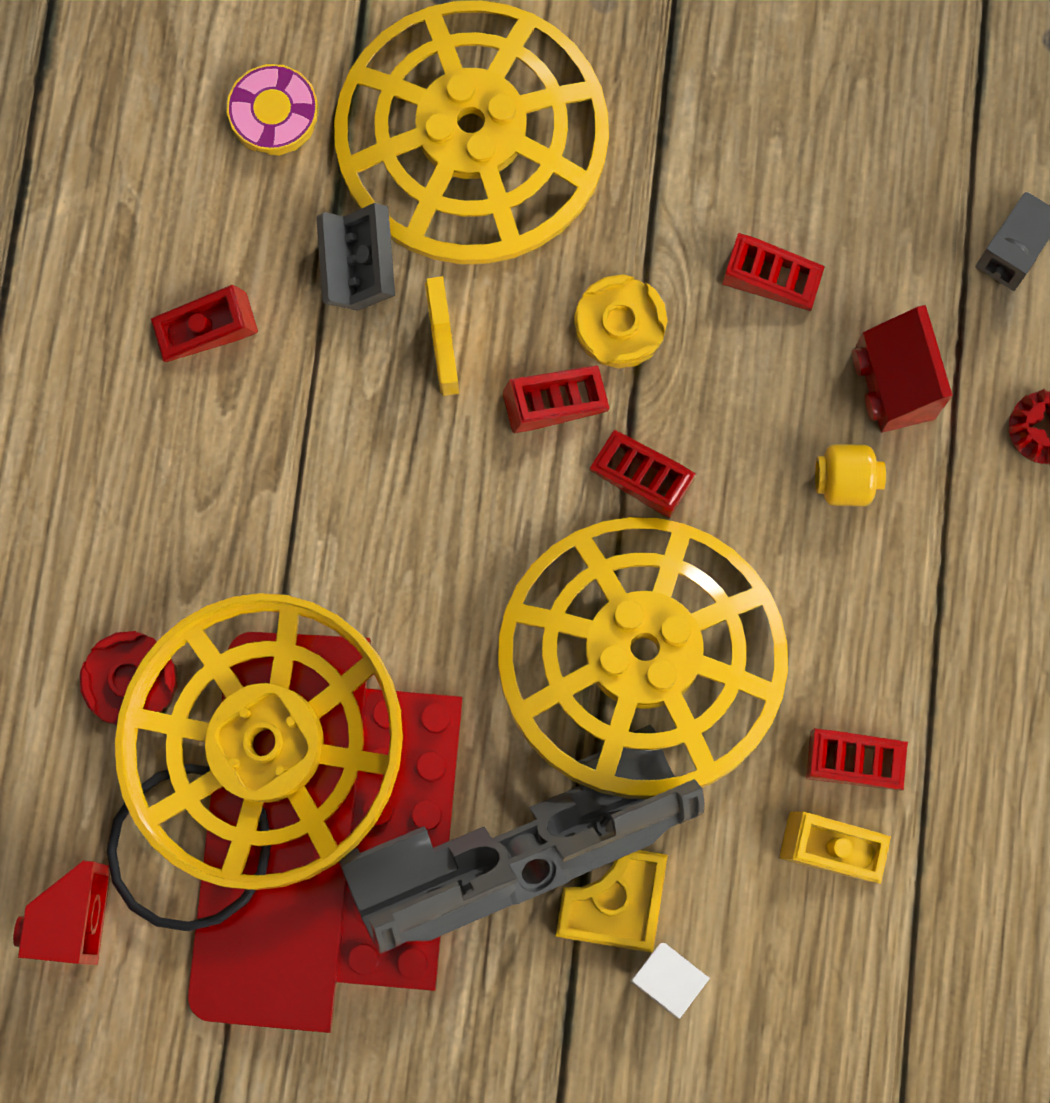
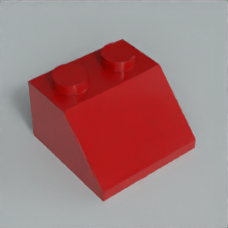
M926 305L915 307L862 332L856 344V349L852 350V358L857 375L859 377L865 376L869 393L865 394V404L871 421L877 420L880 431L883 433L935 420L953 395Z
M83 860L25 906L24 916L17 918L13 934V944L15 947H19L18 958L98 965L111 875L109 866Z

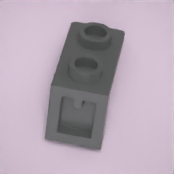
M1025 192L975 267L1015 291L1050 239V205L1029 192Z

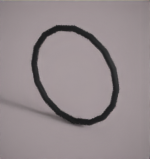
M184 765L186 774L204 775L210 771L209 766ZM168 769L157 772L141 784L143 794L161 781L170 779ZM125 802L113 819L107 846V857L112 884L132 912L156 927L189 932L222 923L250 901L256 890L245 889L238 899L219 913L192 921L162 918L137 903L121 879L117 857L122 823L129 814ZM264 807L258 822L260 831L270 830ZM271 845L261 846L257 871L254 875H266Z

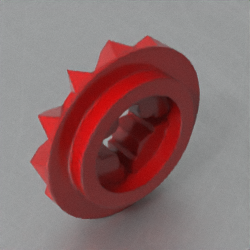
M1045 389L1025 395L1016 404L1009 419V434L1015 448L1027 459L1040 464H1050V439L1047 437L1045 430L1032 426L1041 422L1045 411L1050 417V392Z

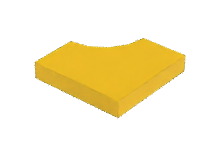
M443 276L427 278L425 289L440 393H443V396L459 394Z
M638 850L615 860L610 869L599 880L583 887H563L555 937L653 953L668 855Z

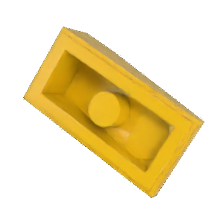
M790 812L780 851V859L881 884L891 836L807 812Z

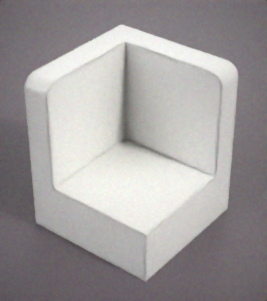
M660 943L638 973H635L630 982L674 1017L680 1019L710 978L666 943Z

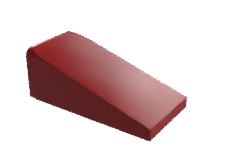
M233 284L150 318L164 362H170L242 340L258 333L246 292Z

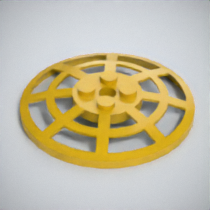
M482 0L453 1L429 6L403 17L382 31L362 51L349 70L339 94L334 119L335 149L341 175L352 199L359 209L376 202L363 186L357 173L383 162L396 184L411 198L419 202L408 227L403 226L389 216L391 240L411 252L433 260L456 264H489L516 258L541 247L562 233L580 215L594 194L604 169L609 141L608 111L602 87L591 64L578 47L559 29L533 13L508 4ZM455 13H487L506 16L517 20L507 38L479 32L450 35L443 16ZM425 21L432 41L421 45L409 53L394 68L390 75L366 67L372 57L388 41L406 29ZM535 28L551 37L567 52L579 68L585 82L558 85L556 78L547 66L530 50L523 47ZM483 46L499 51L488 70L462 68L455 47ZM437 53L444 75L437 78L427 89L403 80L417 64ZM516 58L536 74L545 89L523 95L518 93L515 87L505 79ZM359 84L381 92L375 111V138L377 144L351 155L348 144V114L356 85ZM393 97L416 105V128L390 138L388 117ZM592 100L595 113V139L592 157L585 171L562 156L568 133L566 104ZM552 107L554 131L551 145L547 148L526 137V113ZM467 114H476L483 119L484 126L475 133H467L460 129L458 122ZM421 147L424 155L435 166L426 188L406 172L396 156ZM518 154L540 165L527 181L514 190L505 192L499 172L509 166ZM553 173L577 187L571 198L551 218L533 230L519 235L511 208L520 205L536 194ZM452 176L462 179L481 178L488 199L464 201L447 198L443 195ZM436 210L445 214L463 217L493 214L501 241L490 244L460 245L437 241L426 237L425 234Z
M628 517L603 521L575 531L552 545L532 563L516 585L504 612L499 633L498 671L502 693L514 723L528 744L551 767L570 780L600 793L627 799H649L693 779L702 788L708 786L736 769L757 748L770 729L783 699L788 673V650L782 618L770 591L756 571L734 549L711 534L684 523L660 518ZM626 529H656L671 533L664 555L657 553H629L605 559L592 538L607 532ZM692 539L705 544L725 557L744 575L752 589L728 598L724 590L710 576L683 561L689 540ZM575 547L588 568L580 572L565 586L554 601L551 610L523 604L528 591L541 573L561 554ZM630 567L660 568L653 591H635L630 593L625 592L613 571ZM678 574L700 586L715 603L690 613L681 603L671 598ZM596 580L608 603L600 609L594 619L589 620L566 614L567 608L577 594L588 584ZM763 606L769 619L774 642L772 682L745 671L746 640L742 622L738 615ZM723 621L726 622L731 639V665L703 655L704 645L701 631ZM516 623L544 629L542 660L549 686L524 700L517 686L513 665V636ZM559 632L586 639L585 654L587 665L565 677L561 674L557 657V637ZM641 638L649 639L657 646L658 655L649 661L639 660L632 654L631 644ZM697 675L724 684V688L715 702L701 716L694 719L683 694L694 683ZM596 683L608 697L617 702L610 725L601 722L589 714L575 700L573 695ZM738 690L765 701L760 716L747 735L727 754L714 761L702 733L709 730L726 713L735 700ZM559 703L564 712L579 727L594 737L605 741L596 770L579 763L560 750L540 730L533 718ZM665 705L676 726V729L659 733L629 732L636 708L650 709ZM684 743L696 768V771L683 776L660 780H632L615 776L624 747L634 750H657Z
M257 593L230 597L207 605L179 621L156 642L143 658L132 677L119 711L115 736L116 772L122 797L135 825L149 844L172 865L191 876L228 888L261 890L285 887L310 879L338 863L359 845L378 821L391 796L400 767L403 741L401 709L393 681L381 657L366 638L342 617L314 602L289 595ZM264 611L279 612L276 642L261 641L247 643L220 654L204 631L218 622L238 615ZM299 616L313 619L336 631L352 644L363 658L341 676L337 669L321 656L296 645ZM188 642L204 666L196 672L184 687L174 705L172 715L144 710L143 707L147 695L160 671L172 656ZM274 657L270 684L259 683L243 687L230 668L250 659ZM293 661L301 662L314 669L327 680L330 686L307 702L302 696L289 689ZM373 675H375L381 687L388 711L390 733L388 755L363 751V722L353 692ZM214 679L226 699L215 710L209 723L188 719L198 696ZM340 703L344 707L348 722L349 748L325 745L323 730L319 720ZM138 728L167 734L166 762L175 793L149 807L143 794L137 769L136 742ZM271 730L275 736V746L269 754L258 756L253 746L254 739L259 732ZM183 738L205 742L206 757L210 771L192 783H189L183 763ZM319 764L344 768L334 791L323 805L317 808L305 785L313 777ZM358 771L384 775L379 792L366 816L354 831L337 846L325 821L336 812L348 796ZM221 787H224L238 797L244 798L237 826H232L217 818L204 807L201 800ZM288 798L301 820L293 825L277 830L256 831L265 802H275ZM187 810L205 829L223 839L232 841L222 870L209 866L186 853L166 834L160 824ZM308 834L320 858L308 865L283 873L266 875L242 874L252 845L268 846L283 844Z

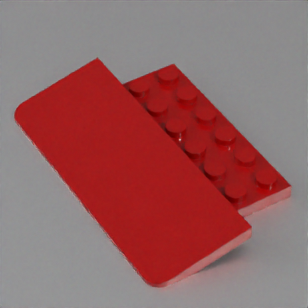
M246 632L240 634L231 642L228 650L247 643L261 641L276 642L277 633ZM297 634V646L304 647L321 656L337 669L341 676L363 658L357 649L342 636ZM366 638V640H367V641L370 643V645H371V639H370V638ZM274 657L254 658L238 663L230 668L243 687L259 683L270 684ZM293 661L289 689L302 696L307 702L330 686L327 680L314 669L301 662ZM366 681L353 692L363 722V751L388 755L390 744L389 720L383 693L380 689L366 688ZM396 691L401 709L403 733L399 771L391 796L378 821L354 849L358 848L359 852L362 853L425 826L433 848L450 841L463 697ZM222 692V701H221V703L226 699V697H225V695L223 694V692ZM340 703L319 720L323 730L325 745L349 748L348 722L344 707ZM263 730L255 737L253 746L258 756H265L273 750L275 736L271 730ZM319 764L315 774L305 785L317 808L323 805L334 791L344 768ZM358 771L348 796L336 812L325 821L337 846L354 831L366 816L379 792L384 775ZM221 787L211 794L209 811L222 821L236 827L244 798L238 797L224 787ZM288 798L263 804L270 830L281 829L301 821ZM207 830L203 863L222 870L232 841L223 839ZM306 834L301 838L283 844L271 845L266 874L283 873L308 865L320 858L309 835ZM251 846L242 874L254 875L256 873L261 846ZM338 862L310 879L285 887L256 890L245 906L222 923L196 929L188 992L189 1006L198 1018L208 1022L332 1033L337 982L436 991L441 936L430 941H407L379 954L360 917ZM201 880L197 919L219 913L238 899L245 889L222 887Z

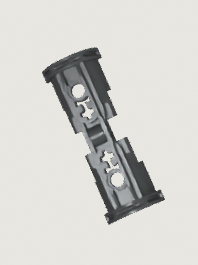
M648 725L633 733L657 732L651 725ZM624 747L615 773L617 777L632 780H660L675 777L662 749L634 750ZM601 752L578 762L596 770ZM693 779L649 799H627L600 793L580 784L576 788L529 807L535 819L534 821L495 838L490 836L484 826L433 848L425 826L362 853L356 848L339 861V865L365 928L375 948L381 954L407 941H430L506 907L520 904L566 884L573 878L652 845L670 827L682 824L704 813L705 803L702 787Z

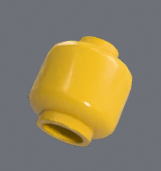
M833 444L827 447L824 456H817L815 490L817 494H823L825 501L829 505L868 506L873 501L876 490L885 489V462L876 460L875 452L869 445Z

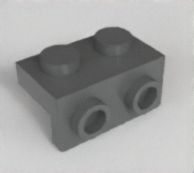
M373 203L346 216L327 212L317 215L323 302L328 305L358 311L395 296L388 206Z

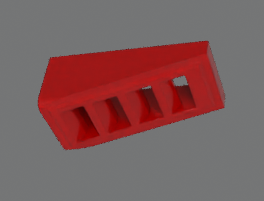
M738 233L722 285L811 311L825 266L755 237ZM746 256L755 258L750 273L742 270ZM764 261L772 263L768 280L759 277ZM781 267L790 269L785 287L776 284ZM799 272L808 274L802 294L794 291Z
M598 365L510 379L503 389V398L513 433L532 431L608 412L610 409ZM584 381L589 399L587 403H582L577 385L579 382ZM565 386L570 403L569 406H564L559 387ZM542 391H547L550 409H545L541 396ZM525 395H528L532 412L528 411Z
M615 429L589 468L591 472L668 519L674 513L696 476L695 472ZM621 447L627 453L616 470L607 467L618 448ZM636 456L643 460L632 479L624 476ZM653 466L659 471L647 488L640 483L650 467ZM669 476L675 481L664 497L656 492L665 478Z
M814 728L810 731L806 780L903 791L908 742ZM827 744L836 745L834 769L825 768ZM846 746L855 747L853 772L844 771ZM865 748L873 749L871 775L863 774ZM883 750L893 751L891 778L881 777Z

